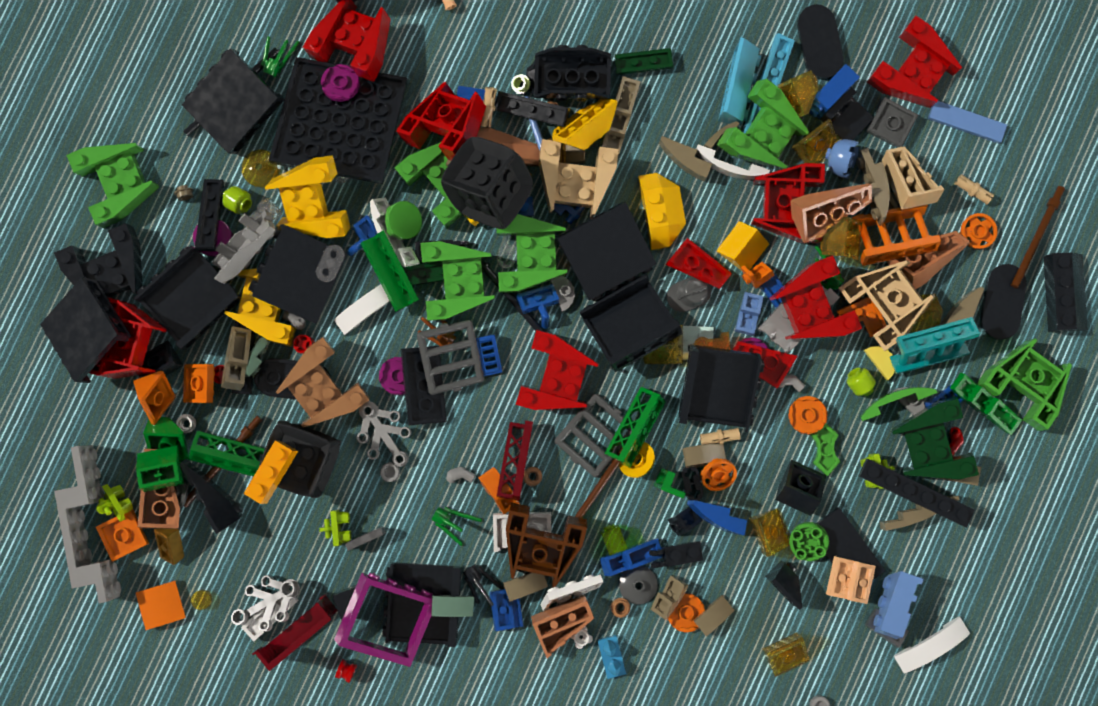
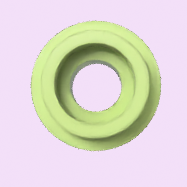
M522 74L515 76L512 80L513 90L518 94L526 93L530 88L529 78Z

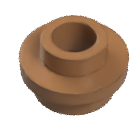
M536 467L527 468L524 473V482L529 486L538 485L542 480V472ZM530 473L536 474L535 480L529 478Z
M617 598L611 604V611L616 617L623 618L629 614L630 604L624 598ZM619 604L624 605V609L622 611H619L617 609V606Z

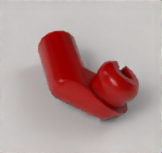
M952 427L949 432L951 441L949 446L952 456L964 443L962 431L958 427Z

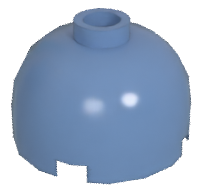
M843 139L837 141L832 149L828 148L825 159L828 160V167L833 174L847 179L850 177L851 173L848 170L855 166L859 147L856 146L859 142Z

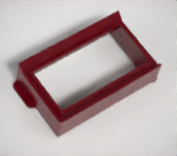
M328 592L320 597V601L266 646L257 649L252 655L256 654L270 671L331 621V616L338 611L326 596Z

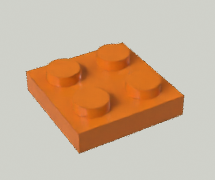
M184 364L183 402L213 403L214 364Z
M134 510L125 513V520L119 522L117 517H114L96 526L112 562L149 544L143 529L138 527V518Z

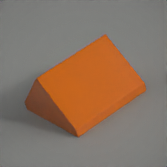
M158 371L133 380L138 400L152 425L158 422L176 398L164 371Z

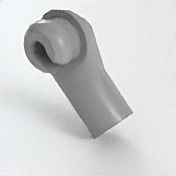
M287 311L284 312L283 319L291 322L295 329L302 330L305 328V319Z
M786 374L779 387L783 388L785 385H792L800 392L806 385L794 374Z
M457 467L447 472L446 480L449 483H455L456 480L463 478L472 483L476 474L463 467Z

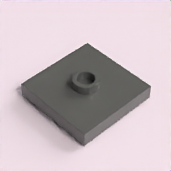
M885 97L866 132L896 148L902 147L918 114Z

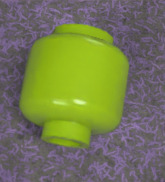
M230 187L223 193V205L236 214H242L251 208V195L240 187Z
M857 367L848 373L847 385L856 396H868L873 393L876 380L866 368Z

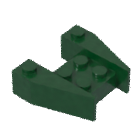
M957 397L936 401L892 428L893 435L904 432L912 460V467L903 468L904 475L946 479H964L979 475L972 453L953 457L943 423L963 418Z

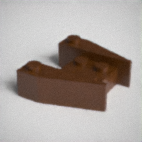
M511 502L506 522L511 578L514 579L516 569L550 576L552 577V587H556L583 546L587 531V519L568 515L563 536L526 528L530 507Z

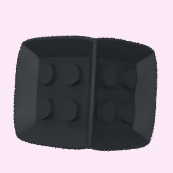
M470 137L460 147L442 176L441 184L449 200L459 212L485 225L505 229L514 220L529 197L533 187V180L523 159L514 150L484 138Z
M278 421L269 437L259 467L274 441H282L297 450L298 453L280 481L278 488L311 498L320 497L333 471L341 441L308 427L303 428L301 425L288 421Z

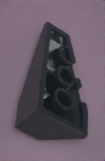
M184 459L179 463L189 484L192 487H196L195 496L202 504L204 503L205 510L203 512L216 534L241 518L243 509L238 501L235 502L230 495L189 460Z

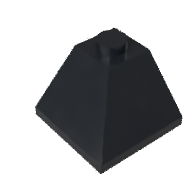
M780 561L765 577L794 607L801 610L803 607L799 577L795 573L797 569L790 562L786 564Z

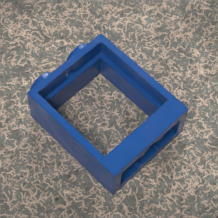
M845 64L806 106L808 112L813 117L821 119L860 76Z

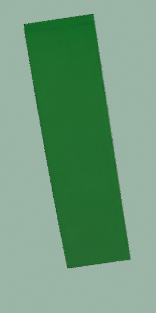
M960 373L950 387L967 404L1011 436L1022 421L1000 399L993 397L986 389L977 385L966 374Z

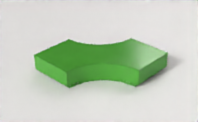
M825 424L820 431L811 435L817 447V454L813 464L826 476H829L840 463L834 449L835 441L839 434L828 424Z

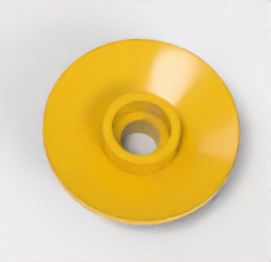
M644 442L631 468L620 463L619 468L622 473L631 478H639L647 474L655 461L653 448Z

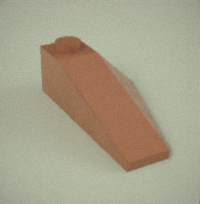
M489 127L479 128L477 137L502 144L514 150L520 155L526 166H539L540 151L537 144Z
M868 183L810 193L790 200L792 219L802 241L807 243L823 237L827 234L828 229L834 225H840L842 223L841 220L850 214L854 215L872 202V185Z
M144 449V452L152 451V450H157V449ZM171 486L147 492L141 490L138 527L179 529L180 506L175 487Z

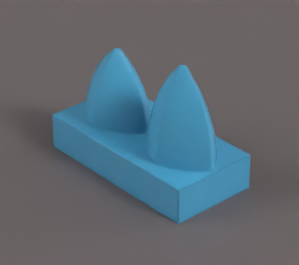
M613 635L598 639L607 679L625 675L626 671L617 636Z

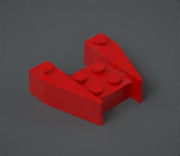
M341 0L310 32L302 48L310 58L326 63L329 61L335 48L355 55L350 64L352 69L359 77L374 82L383 66L391 19L383 7L380 8L376 17L372 18L356 12L357 7L352 0Z
M916 15L899 36L901 40L914 48L898 71L882 61L867 80V83L883 94L931 108L937 103L938 99L931 95L930 92L944 72L947 71L954 76L962 66L933 27Z
M443 82L404 118L396 132L407 145L418 149L422 147L431 132L443 135L445 137L438 147L448 160H452L466 140L470 137H477L486 105L477 92L468 100L456 96L447 82Z
M804 163L755 177L754 185H764L763 218H753L751 225L793 241L804 243L792 219L790 200L803 196L805 187H821L824 184L825 164ZM822 237L809 241L807 243H820L822 241Z
M833 255L807 265L770 297V301L781 298L794 330L793 334L785 337L786 340L839 337L862 329L855 310L834 317L820 281L840 274Z
M108 298L132 337L127 342L117 341L89 373L113 379L155 373L153 369L142 367L152 329L166 332L167 329L136 305Z
M536 329L531 349L549 353V358L540 389L521 384L516 405L533 410L587 407V402L579 401L577 398L587 364L598 367V363L557 335Z

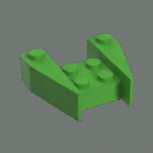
M768 79L759 80L747 96L761 108L746 133H743L737 127L726 129L717 145L731 156L775 170L786 169L788 166L778 159L793 134L796 136L808 135L809 131L782 90Z
M438 143L408 155L394 168L408 186H411L424 174L445 198L444 201L432 210V213L447 229L461 217L462 213L454 207L441 185V179L447 168L446 162L448 159L438 147L440 144Z
M128 143L84 147L66 155L73 172L77 175L84 177L95 171L97 172L108 199L88 208L95 225L101 228H106L122 221L159 188V185L152 180L146 182L135 157V154L144 151L138 144Z
M517 214L505 229L497 228V236L516 235L518 271L498 272L499 293L520 292L566 275L567 270H556L555 234L565 233L566 228Z
M441 241L420 243L422 262H442L446 299L426 301L427 321L449 319L496 298L495 295L485 296L482 258L492 257L491 253Z
M1034 338L1025 341L988 368L977 382V385L982 386L993 397L1000 395L1007 384L1011 385L1034 402L1022 420L1037 431H1043L1050 428L1059 414L1072 364L1067 363L1057 367L1032 349L1037 342V339Z

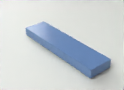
M937 101L931 107L928 116L929 120L998 144L1002 142L1007 124Z

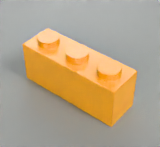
M275 440L244 494L260 504H267L298 451L282 441Z

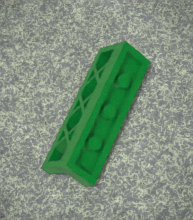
M384 230L377 233L374 237L362 241L360 244L395 312L418 301L419 299Z
M640 387L605 451L607 456L631 468L666 403L660 394ZM644 393L651 396L647 403L641 404L640 400ZM640 410V418L632 421L633 413ZM631 427L632 432L630 436L623 438L622 433L624 429ZM622 444L623 449L619 456L612 453L615 446Z
M197 431L188 460L254 477L260 461L255 456L263 455L265 449ZM199 438L208 440L210 444L201 446L197 445ZM224 444L227 445L229 450L223 452L217 446ZM243 449L246 450L248 455L242 457L236 451Z
M661 468L654 486L684 499L686 493L671 487L675 473Z

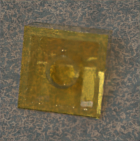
M812 70L777 85L799 117L809 114L818 91V81Z
M843 217L824 235L820 245L821 255L828 257L833 255L836 259L858 260L863 222L850 217Z

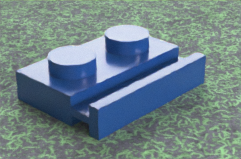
M505 589L490 591V599L494 604L491 606L494 630L501 631L523 627L520 598L509 601Z

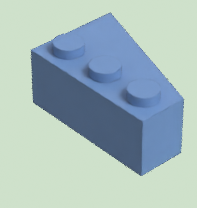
M902 571L885 577L882 585L884 588L883 596H880L878 601V607H880L879 614L875 616L873 621L875 626L874 632L894 639L903 638L911 616L909 613L911 601L916 602L917 596L914 593L917 584L922 585L923 578Z

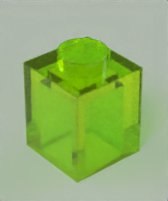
M611 524L603 527L604 531L601 532L609 555L628 549L619 525Z

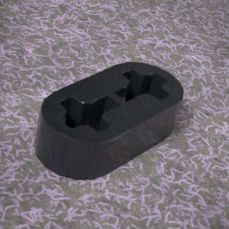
M685 466L681 470L685 495L689 500L699 501L703 497L699 471L696 467ZM689 468L695 472V475H692L693 482H690L689 477H685V473L688 472L687 469ZM693 484L695 490H699L696 498L689 495V492L692 491L691 485Z

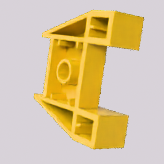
M333 155L313 158L271 179L265 186V190L279 188L286 217H282L276 227L284 224L303 234L323 238L346 236L351 228L347 210L328 212L321 183L332 182L337 175Z
M257 268L242 270L237 276L246 280L238 312L225 311L224 314L272 343L292 347L296 329L291 325L278 323L281 309L249 295L251 292L248 290L252 280L256 281L258 273H256Z

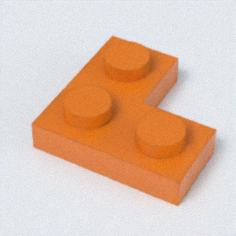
M869 296L836 310L838 315L855 310L859 322H863L869 337H873L874 334L887 326L881 312Z

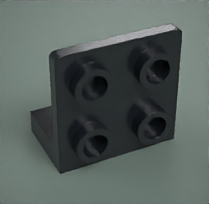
M852 87L820 119L841 140H854L874 119L853 98L857 92Z

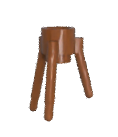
M424 317L421 318V320L428 327H430L431 329L436 328L432 323L427 321V319H425ZM439 319L442 324L447 323L445 319ZM454 331L438 335L436 338L430 337L427 339L439 346L452 344L457 337L453 335Z

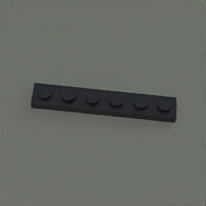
M869 459L865 460L858 477L966 528L975 511Z

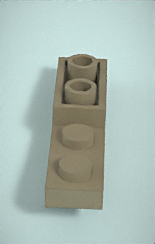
M868 148L860 150L856 163L858 168L862 169L865 184L870 183L872 185V202L869 204L871 215L874 220H877L878 225L881 226L885 221L889 208V182L883 163L875 164Z

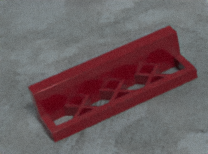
M525 420V424L514 422L509 424L497 497L520 501L533 426L532 421ZM513 428L523 429V436L516 440L512 435ZM516 445L520 450V454L512 458L509 454V449ZM513 463L517 471L509 477L505 469ZM508 482L514 487L513 494L501 493L502 486Z

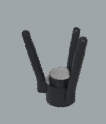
M474 564L463 572L464 580L467 582L476 604H479L480 601L473 584L477 585L489 605L493 606V602L479 582L483 578L481 574L500 590L505 588L484 571L482 566L477 567Z

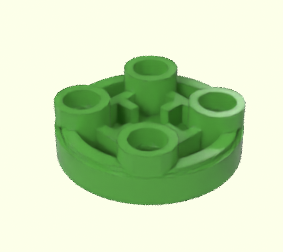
M400 201L389 206L385 215L387 233L400 240L415 237L422 227V216L418 208L408 201Z
M803 522L792 530L789 544L797 559L815 561L825 556L829 547V537L825 529L819 524Z

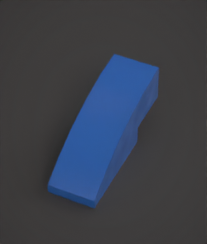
M688 500L687 505L703 520L714 527L735 535H745L747 520L729 516L731 508Z
M658 538L600 557L599 560L604 575L613 576L662 558L663 554L658 556L649 555V551L661 549Z

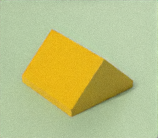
M739 221L716 252L741 270V267L745 266L750 270L769 243L758 229Z

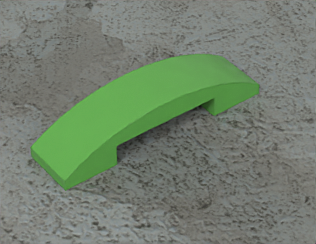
M911 387L891 392L868 406L860 418L864 421L881 414L879 406L911 394H915L916 399L920 400L936 394L937 390L928 387Z

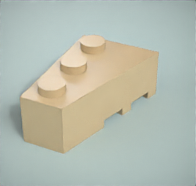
M905 146L886 150L881 162L884 165L889 184L901 209L938 202L945 189L941 185L938 186L931 179L932 175L929 172L926 173L919 166L920 162Z

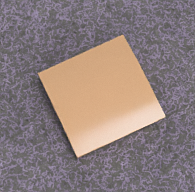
M834 556L826 594L868 604L876 566Z

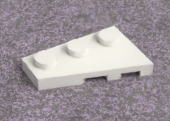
M529 512L526 528L551 533V512ZM493 513L494 553L508 547L506 537L508 513Z
M593 574L583 578V581H571L563 588L553 587L549 589L540 604L542 610H548L552 603L557 602L560 605L566 602L573 594L575 597L599 588L603 583L601 575L595 577Z

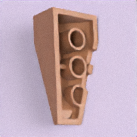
M957 231L940 235L941 243L937 251L889 260L887 263L890 266L902 261H909L910 264L901 270L913 287L918 289L969 245L970 240Z

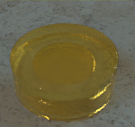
M199 590L191 597V604L197 610H204L212 603V596L207 590Z

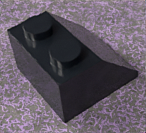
M791 460L778 486L775 500L811 516L821 503L826 476Z

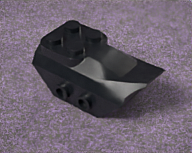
M558 45L557 47L535 53L534 62L527 68L526 76L530 80L528 91L534 95V98H556L558 101H566L567 98H575L576 101L610 99L611 53L588 48L586 45H578L577 47Z

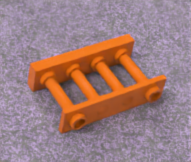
M928 204L903 210L901 207L890 209L881 226L878 225L877 220L873 219L871 213L865 215L858 214L852 217L849 228L850 230L859 229L865 246V250H863L860 258L862 266L937 251L941 243L940 236L929 235L923 219ZM915 218L922 238L915 240L910 238L904 219ZM896 221L903 242L895 244L891 242L885 223ZM868 226H878L884 246L874 247L872 245L867 230Z

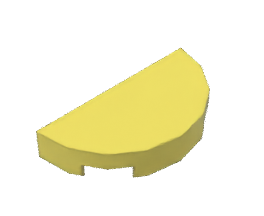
M871 346L863 350L886 381L889 380L895 371L890 360V356H893L892 353L888 350L884 351L880 346Z

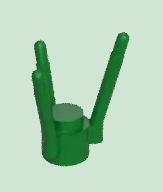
M268 36L265 43L263 60L260 64L264 66L262 71L274 77L278 73L280 74L286 62L299 46L300 41L294 44L280 63L279 61L289 41L285 40L275 60L272 58L267 60L270 46V37Z
M816 245L815 249L823 259L827 258L819 246ZM840 273L825 279L826 282H820L824 288H831L835 291L843 284L845 279L841 277L842 274Z
M446 506L444 509L438 507L431 520L460 546L463 543L445 526L449 525L459 532H463V529L450 521L452 516L449 514L473 521H482L481 518L451 510Z

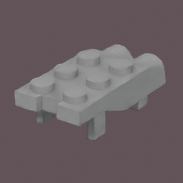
M264 210L256 220L244 213L239 222L245 225L246 228L235 233L227 244L222 242L218 244L216 251L219 254L214 258L212 264L221 270L214 277L215 280L225 284L228 280L237 276L243 268L249 266L252 257L261 252L263 244L274 236L275 226L270 212Z
M823 287L831 307L840 297L831 288L826 290ZM782 302L758 328L759 331L766 333L775 344L779 345L784 350L783 353L788 354L802 340L785 339L786 336L793 334L794 330Z

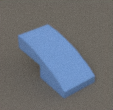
M748 292L744 293L735 332L750 336L755 334L764 296Z

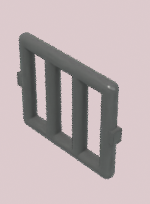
M471 320L450 325L444 323L440 324L438 328L417 333L428 391L431 395L450 390L454 392L460 391L462 387L484 381L474 326ZM462 329L467 330L468 340L427 349L426 338ZM470 347L472 358L431 368L429 357ZM474 365L476 376L435 386L434 375Z
M594 394L589 399L587 407H582L554 440L555 444L566 452L575 464L578 463L594 478L599 477L614 459L607 456L605 451L582 432L577 425L585 418L611 441L615 434L589 411L597 403L620 424L624 418L619 409L616 407L614 409L598 394ZM631 427L627 428L628 432L623 438L630 436L632 432ZM571 432L603 459L596 468L564 441ZM622 444L615 446L612 453L617 455L622 448Z

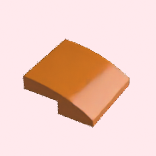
M176 581L135 593L145 630L186 618Z

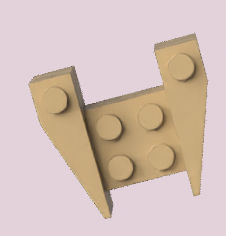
M542 139L538 164L549 213L553 212L554 203L591 208L590 218H593L617 168L619 149L599 147L595 167L559 163L561 143Z
M907 260L855 276L839 287V290L850 304L867 294L889 323L873 335L884 351L897 344V337L909 333L936 297L933 294L925 300L922 299L901 270L910 264Z

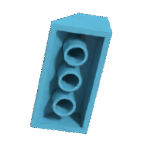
M740 37L735 47L718 121L728 124L737 121L740 123L738 126L747 120L749 110H746L747 103L751 102L747 96L750 93L751 84L754 85L756 82L757 74L754 73L755 67H759L761 55H758L760 48L745 38Z

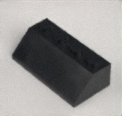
M1071 252L1052 253L1043 256L1048 332L1088 330L1083 254Z

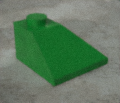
M161 417L155 425H152L148 419L143 432L147 449L178 446L180 461L188 460L189 454L183 431L169 417Z

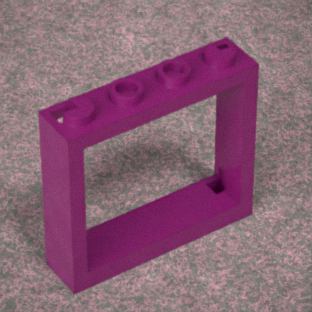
M361 573L334 640L340 647L411 667L431 618L433 593L427 592L424 589L421 592L417 591L415 587L409 584H404V586L398 585V582L391 578L386 580L380 579V576L375 573H369V575ZM370 585L424 603L405 652L349 636Z

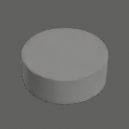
M386 463L382 466L380 475L383 480L393 482L399 478L400 468L394 463Z
M817 695L810 700L809 706H830V703L824 696Z

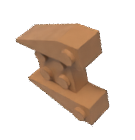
M324 336L306 349L276 391L278 394L288 387L309 415V418L302 422L301 426L303 428L354 412L370 400V397L359 382L342 393L320 364L335 353V350Z

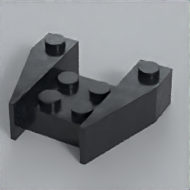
M126 223L108 230L115 251L86 262L81 249L72 245L54 252L60 270L73 285L81 277L95 279L107 298L129 289L132 290L133 294H136L143 287L140 242L134 227Z

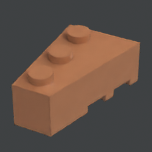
M585 594L531 616L533 627L546 658H549L557 648L563 646L571 636L577 634L594 619Z

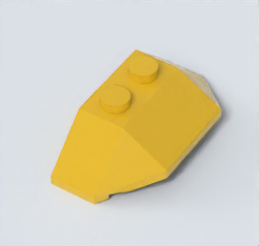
M599 99L598 102L580 109L568 118L566 127L558 126L554 129L553 141L581 150L588 149L610 130L618 104L617 100Z
M658 173L640 175L638 180L651 250L668 248L686 225L680 187Z

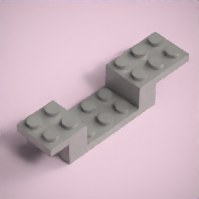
M93 445L71 447L77 486L54 491L71 588L95 584L98 602L104 603L120 597L121 584L117 581L116 575L118 567L111 559L91 563L92 554L87 545L88 532L84 528L83 522L85 515L83 510H81V506L99 503L98 500L104 497V490L100 486L99 481L101 473L96 464L97 452Z

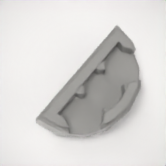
M563 276L552 279L551 282L557 292L559 305L563 312L569 309L575 297L574 287Z
M907 387L897 388V389L893 390L892 392L897 391V390H900V389H904V388H907ZM915 394L898 399L912 415L925 408L924 400H917Z

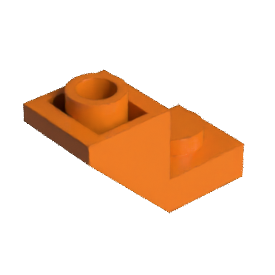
M492 467L478 477L485 491L494 499L503 514L509 512L511 502L520 504L517 500L497 497L500 474L495 467ZM506 483L502 486L501 493L513 494V491Z

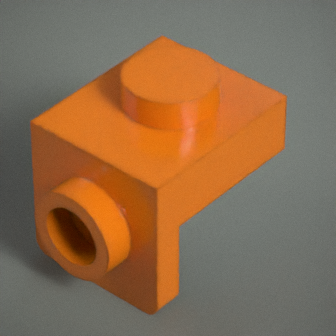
M763 262L751 270L745 266L741 267L743 280L746 284H751L756 289L775 276L773 270Z

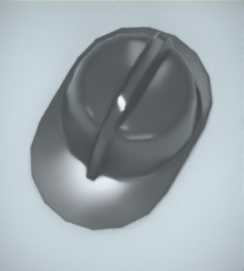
M694 277L687 278L670 287L667 293V302L675 311H689L708 302L712 292L711 286Z

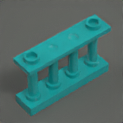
M969 317L899 336L896 342L901 354L890 356L895 373L897 375L967 356L970 352L965 341L979 337L980 332L973 318Z

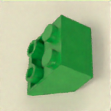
M178 446L137 453L136 473L140 490L147 492L184 484L182 468L179 464Z

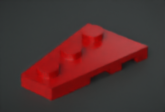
M688 238L665 264L719 289L732 274Z
M740 341L732 349L760 354L762 361H764V370L760 372L759 378L776 389L780 386L797 358V355L770 350Z

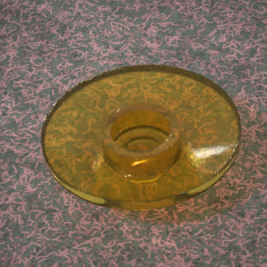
M261 149L255 150L244 158L242 174L249 184L255 187H265L271 179L279 175L280 169L277 168V165L269 162L271 152ZM258 164H262L260 170H256Z

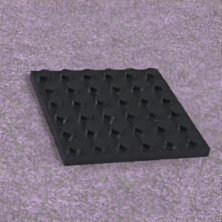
M296 57L269 162L295 168L313 158L333 155L337 170L336 176L383 184L407 86V77L379 72L375 81L372 82L358 76L360 86L356 95L347 101H333L323 92L321 78L326 69L332 68L337 64Z

